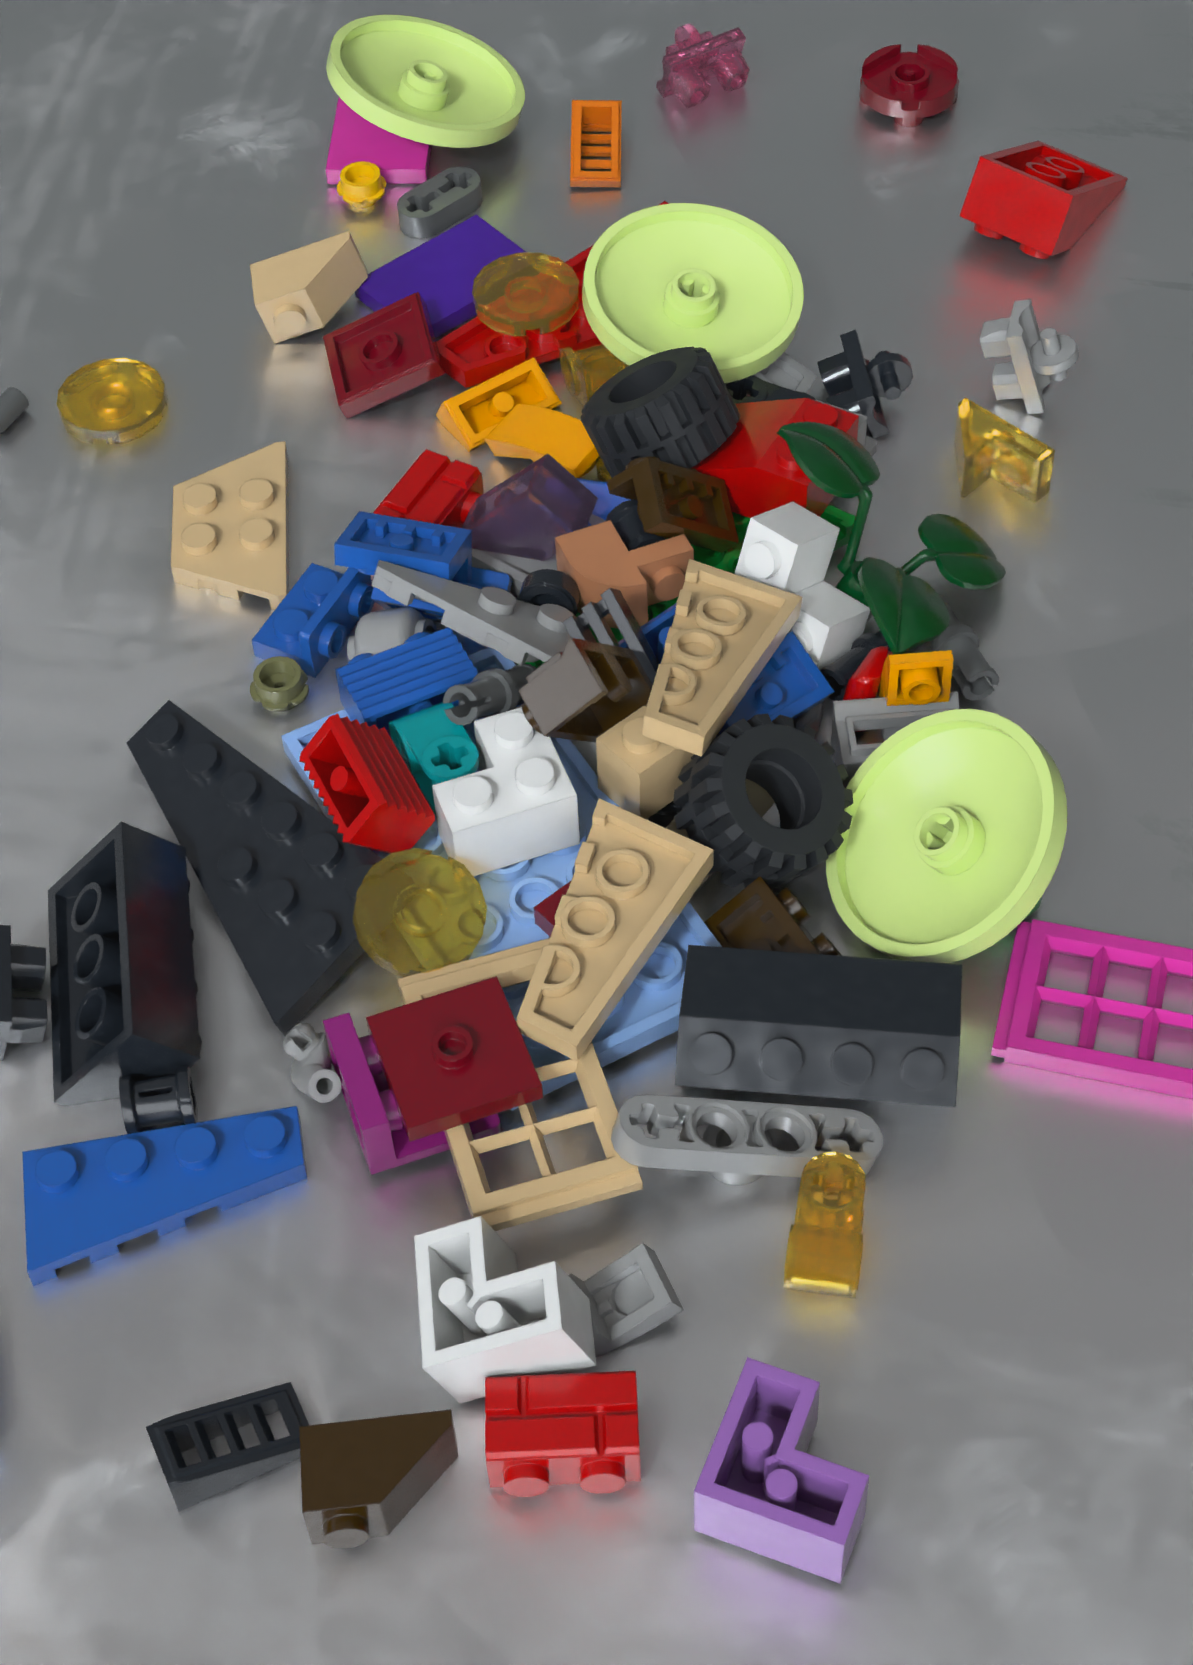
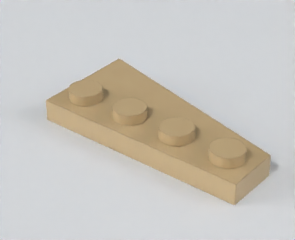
M689 559L683 589L680 590L676 603L672 627L669 628L665 641L663 658L658 666L645 710L642 736L702 757L800 617L802 596Z
M599 798L592 815V827L586 842H582L575 860V872L567 894L562 895L557 908L555 926L549 942L542 948L518 1012L517 1026L520 1033L578 1061L713 867L714 850Z

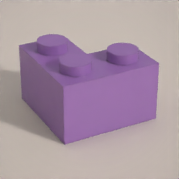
M747 1357L694 1489V1531L841 1584L865 1517L869 1475L806 1453L818 1420L820 1382Z

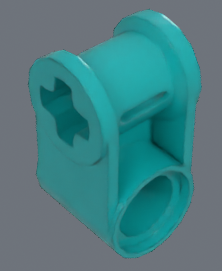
M441 702L389 722L391 739L435 815L432 785L475 773L480 761L477 746L469 737L464 726L453 723L445 714V709L454 707L452 703L443 704Z

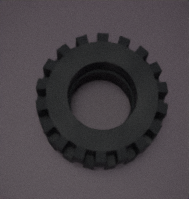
M682 347L666 350L626 367L606 381L589 398V401L581 411L582 415L580 417L611 478L626 470V465L629 462L646 456L657 457L660 461L683 468H691L715 452L735 431L736 424L740 420L738 409L710 352L701 347Z
M768 713L756 714L748 721L743 718L732 724L715 737L702 757L694 754L691 757L692 760L682 768L678 779L683 784L674 790L673 799L674 804L682 807V811L674 816L677 830L686 829L689 839L714 850L713 867L709 871V875L716 870L721 872V883L732 888L744 882L746 888L760 876L773 889H776L828 858V855L840 847L844 841L840 834L850 829L852 816L844 809L853 804L852 790L846 789L843 786L842 781L849 777L844 764L836 766L830 756L836 751L828 741L820 745L814 739L817 731L806 724L799 729L794 728L793 718L779 715L771 721ZM746 779L760 785L772 797L778 809L780 828L765 821L755 811L747 795Z

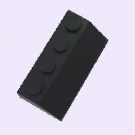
M122 821L48 890L54 1103L63 1106L120 1098V1076L131 1075L137 1081L176 1074L178 1067L189 1065L191 1068L201 1058L202 1040L198 1029L196 1001L198 986L194 974L192 946L194 932L191 928L190 880L187 877L186 850L183 846Z
M688 945L679 1014L675 1086L956 1107L961 1034L962 964Z

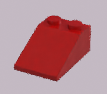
M1035 141L980 156L960 217L975 223L974 230L984 236L995 239H1002L1006 236L1021 243L1019 249L1022 252L1036 258L1048 259L1049 256H1054L1073 247L1125 188L1128 178L1041 141Z
M809 398L735 404L740 414V420L736 424L735 431L715 452L691 468L698 470L700 473L725 480L731 510L737 514L751 518L790 502H795L820 517L835 496L816 486L807 477L792 456L787 442L776 433L782 426L787 424L816 422L840 429L857 440L859 415Z

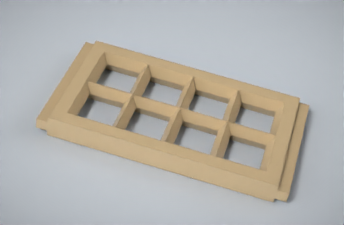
M550 938L397 979L403 1004H410L495 976L498 977L502 988L530 981L542 948L548 944ZM592 1041L578 1061L570 1058L535 1068L541 1082L576 1073L588 1106L587 1109L538 1122L530 1102L518 1106L525 1125L520 1128L477 1140L473 1138L469 1123L444 1130L472 1218L481 1216L494 1231H499L643 1189L638 1166L625 1161L614 1150L611 1133L618 1111ZM594 1122L607 1159L556 1173L543 1136ZM530 1140L542 1177L491 1192L479 1154Z

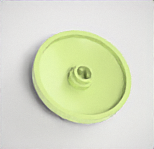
M374 15L347 23L336 32L331 42L326 71L334 91L353 111L390 133L429 145L470 148L500 141L508 136L519 122L525 101V89L520 76L513 66L496 50L459 29L413 16Z
M697 203L656 205L633 212L615 222L602 233L590 250L585 264L582 285V301L587 321L600 342L618 359L630 366L646 357L666 350L682 347H701L710 352L724 383L741 380L760 372L775 362L786 351L796 334L804 300L803 282L797 264L786 247L772 233L741 214L716 206Z
M954 709L923 717L885 740L869 755L848 783L846 789L852 790L853 804L844 810L852 816L850 829L840 834L844 839L843 843L835 852L828 855L826 859V875L832 901L845 925L863 942L883 954L897 960L952 963L978 954L1000 941L1016 928L1032 911L1052 880L1061 857L1067 831V798L1060 772L1051 755L1041 743L1020 726L996 713L976 709Z

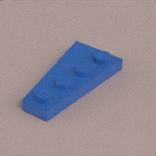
M297 1106L22 1152L27 1273L32 1285L35 1286L57 1277L55 1269L89 1256L91 1263L119 1253L117 1245L154 1230L158 1231L159 1236L185 1227V1220L188 1217L217 1206L220 1210L226 1211L307 1179L301 1120Z

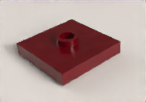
M419 292L413 293L323 336L338 406L347 419L445 374L427 305Z
M497 976L366 1017L369 1034L375 1045L379 1061L410 1142L543 1098L541 1081Z

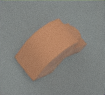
M611 520L555 537L557 571L571 577L576 582L580 592V602L577 611L582 614V608L588 603H597L602 600L601 594L609 588L621 591L640 627L648 622V606L672 600L679 596L685 582L689 559L694 560V549L685 534L628 551ZM611 614L604 617L609 627L618 628Z

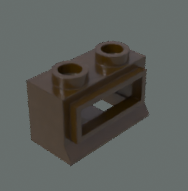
M571 637L564 651L558 652L526 677L528 683L518 691L525 702L522 704L523 714L537 732L546 737L596 743V738L642 706H647L653 685L632 649Z

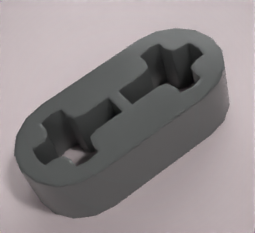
M451 167L405 193L397 202L400 230L411 238H430L476 211L483 201L480 175L468 167Z

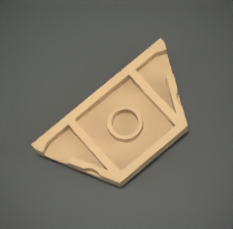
M285 441L273 443L173 486L171 570L175 583L197 589L209 588L215 590L219 595L240 600L244 592L269 599L272 610H275L289 593L288 453Z

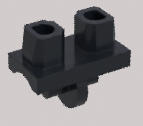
M855 329L840 335L844 352L818 361L817 364L823 384L829 395V398H826L827 403L867 416L869 430L873 438H878L889 433L880 397H886L889 400L897 399L901 392L905 391L911 384L913 379L912 368L906 357L888 351L877 353L875 358L869 362V360L864 358L859 336Z
M0 925V1061H3L7 1043H42L48 1021L46 999L12 997V989L42 991L46 972V948L11 944V925Z

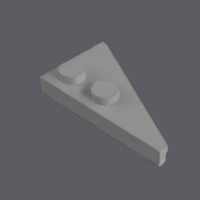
M378 560L372 580V587L380 589L387 596L406 606L412 604L413 599H418L442 608L445 611L440 624L482 646L495 649L505 658L519 665H523L526 662H535L539 659L543 662L548 661L558 652H563L568 640L571 638L562 622L574 616V614L562 606L555 604L537 606L516 600L511 593L500 588L484 587L483 589H478Z

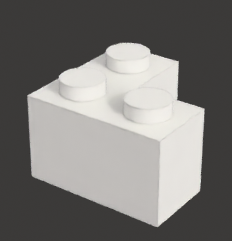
M790 502L750 518L734 574L802 596L800 617L788 633L793 631L818 669L821 670L851 650L852 643L863 635L870 608L824 581L840 528L795 502Z
M522 707L474 721L476 746L480 759L479 771L432 785L439 836L458 881L580 844L577 794L551 738L543 736V734L537 732L529 724L523 714Z
M481 1216L414 1236L422 1368L460 1404L485 1397L486 1377L567 1374L597 1365L589 1298L556 1261L518 1272L516 1253Z

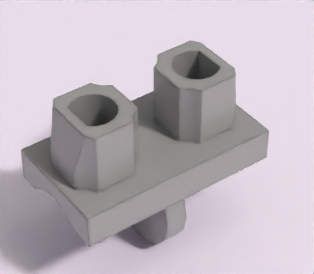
M1031 299L1014 301L1009 318L985 321L983 324L980 345L984 358L1011 356L1012 362L995 363L992 380L996 399H1023L1027 414L1044 413L1045 404L1042 391L1050 384L1051 379L1053 381H1062L1067 377V369L1072 367L1079 357L1076 341L1067 335H1057L1054 328H1046L1039 332Z

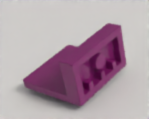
M350 1013L323 1020L334 1072L340 1078L341 1092L370 1174L373 1175L450 1150L444 1131L411 1142L409 1141L373 1040L370 1035L358 1038ZM497 1113L469 1122L474 1140L495 1135L501 1131L500 1119Z

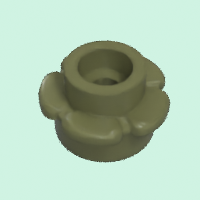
M283 656L271 657L262 661L254 670V681L250 685V694L255 702H261L262 707L266 710L274 712L288 711L301 704L308 696L309 686L305 684L308 680L307 675L300 665L291 658Z

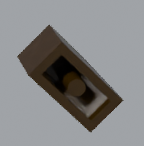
M451 1409L299 1426L302 1513L311 1543H324L332 1548L346 1549L363 1545L372 1537L388 1536L458 1458V1445Z

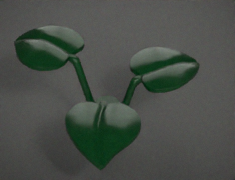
M816 422L791 423L782 426L776 433L787 442L795 461L816 486L837 497H858L859 505L846 553L837 565L838 570L844 576L835 588L870 608L867 622L872 616L874 617L892 654H904L917 645L934 640L942 635L949 626V612L939 594L923 579L910 575L922 564L936 561L937 567L945 579L952 584L971 590L993 587L1005 576L1004 566L997 561L994 552L983 538L964 522L945 514H932L922 521L918 527V534L928 549L920 551L901 568H895L884 560L867 557L863 561H856L857 551L873 497L872 491L868 486L873 485L880 477V472L874 459L852 436L826 424Z

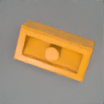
M532 358L442 402L436 416L440 423L470 452L486 444L484 439L517 404L534 405L554 410L560 407L562 403L536 359Z

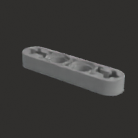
M651 1094L635 1095L626 1100L620 1108L611 1133L614 1150L619 1156L632 1165L644 1168L844 1181L859 1180L869 1173L883 1148L884 1139L879 1125L871 1117L853 1109ZM636 1124L647 1125L649 1134L656 1136V1138L645 1137L643 1128L636 1126ZM704 1124L716 1125L725 1130L732 1144L725 1147L712 1146L699 1136L697 1127ZM675 1125L682 1126L681 1133L679 1128H674ZM769 1129L786 1131L797 1141L799 1149L789 1152L777 1149L767 1140L765 1131ZM839 1137L846 1138L847 1141L840 1140V1139H838V1138H839ZM815 1147H821L820 1151H817ZM850 1148L859 1150V1152L850 1151Z

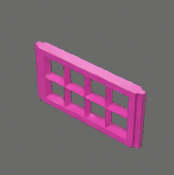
M1032 919V923L1022 921L1016 930L991 1056L1004 1058V1062L1193 1099V1069L1153 1061L1159 1025L1193 1031V1015L1162 1009L1167 974L1193 979V949ZM1051 952L1093 960L1087 995L1044 987ZM1109 963L1152 971L1146 1006L1103 998ZM1041 1002L1084 1010L1078 1046L1034 1038ZM1100 1013L1143 1021L1137 1058L1093 1050Z

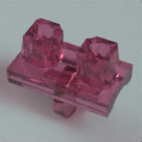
M690 23L677 27L675 31V44L667 46L665 50L666 55L663 56V78L657 81L656 88L661 96L664 98L675 94L688 109L702 103L708 97L711 88L708 83L710 79L716 77L724 91L728 92L743 87L746 84L750 71L742 55L746 37L739 27L714 37L710 31L699 34L698 30Z

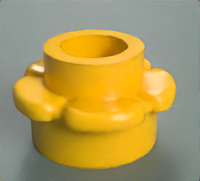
M365 161L354 162L341 170L340 181L337 184V193L343 196V200L356 208H368L376 204L384 196V189L387 184L385 178L381 176L378 166Z

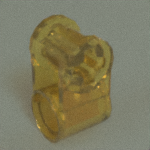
M603 344L573 351L571 347L561 348L559 355L562 375L567 390L572 397L579 401L582 407L606 381L629 366L612 354Z
M824 1152L813 1157L803 1169L795 1222L791 1224L788 1238L784 1289L855 1299L857 1297L864 1238L862 1225L866 1183L865 1173L860 1164L849 1155L839 1152ZM827 1195H836L838 1199H828Z

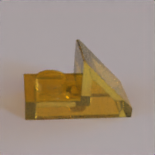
M967 398L958 403L954 448L960 497L965 498L990 477L1033 503L1038 502L1050 490L1055 450Z

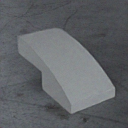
M644 1243L585 1281H582L572 1273L568 1275L589 1298L596 1357L638 1338L684 1310L655 1251Z

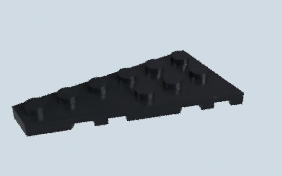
M168 700L127 742V745L180 846L185 847L189 863L274 1024L286 1036L417 896L419 891L411 879L369 848L342 842L343 834L337 833L338 825L333 824V821Z

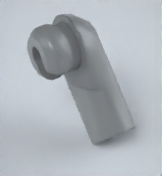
M308 1023L297 1024L288 1032L283 1040L284 1051L289 1056L295 1058L291 1067L292 1082L299 1091L317 1102H330L341 1092V1081L339 1076L332 1071V1061L326 1035L324 1032L316 1033L314 1028Z

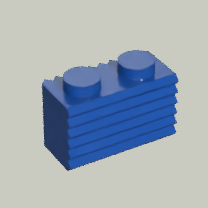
M448 627L433 633H416L410 636L404 644L377 654L363 653L357 655L347 665L335 669L340 700L351 721L357 719L359 724L367 722L369 727L376 725L378 729L385 727L389 736L390 721L443 702L445 692L450 687L472 682L473 678L478 674L477 668L473 666L472 660L468 658L467 652L463 650L461 642H458L456 634L454 635L452 629ZM459 700L451 702L454 707L459 705Z

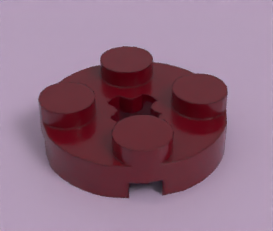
M901 44L890 45L873 52L865 59L862 66L859 98L863 104L868 105L875 111L894 117V121L902 127H916L923 122L924 117L939 114L957 101L959 86L957 77L958 67L950 55L935 47L918 44L916 53L901 52Z

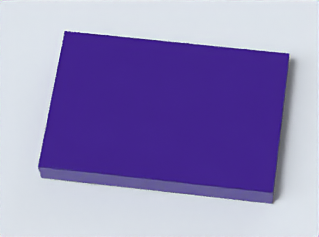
M474 215L369 273L368 278L355 291V297L375 312L413 293L419 292L427 305L434 335L437 338L542 277L541 262L478 215Z

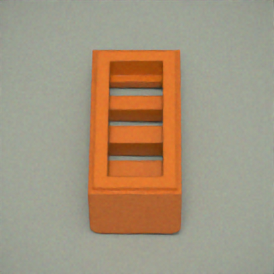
M572 100L570 187L621 188L622 101ZM582 132H611V134H582ZM581 144H584V145H611V146H581ZM581 157H611V160L581 159ZM581 169L611 170V171H581Z

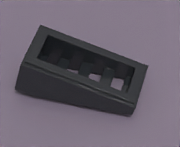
M291 1382L167 1417L146 1426V1430L177 1509L181 1511L299 1459V1426H308L309 1423ZM280 1411L290 1436L275 1440L265 1416ZM252 1423L260 1445L246 1449L238 1428ZM224 1435L231 1453L216 1457L210 1440ZM196 1447L201 1462L186 1466L182 1453Z

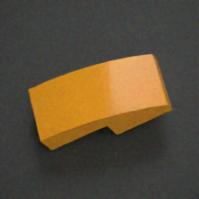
M517 404L484 439L494 456L531 459L541 476L559 475L580 478L595 467L596 459L599 457L581 420L562 412L534 405Z
M952 650L888 655L882 669L878 698L885 697L887 706L949 702L954 661Z

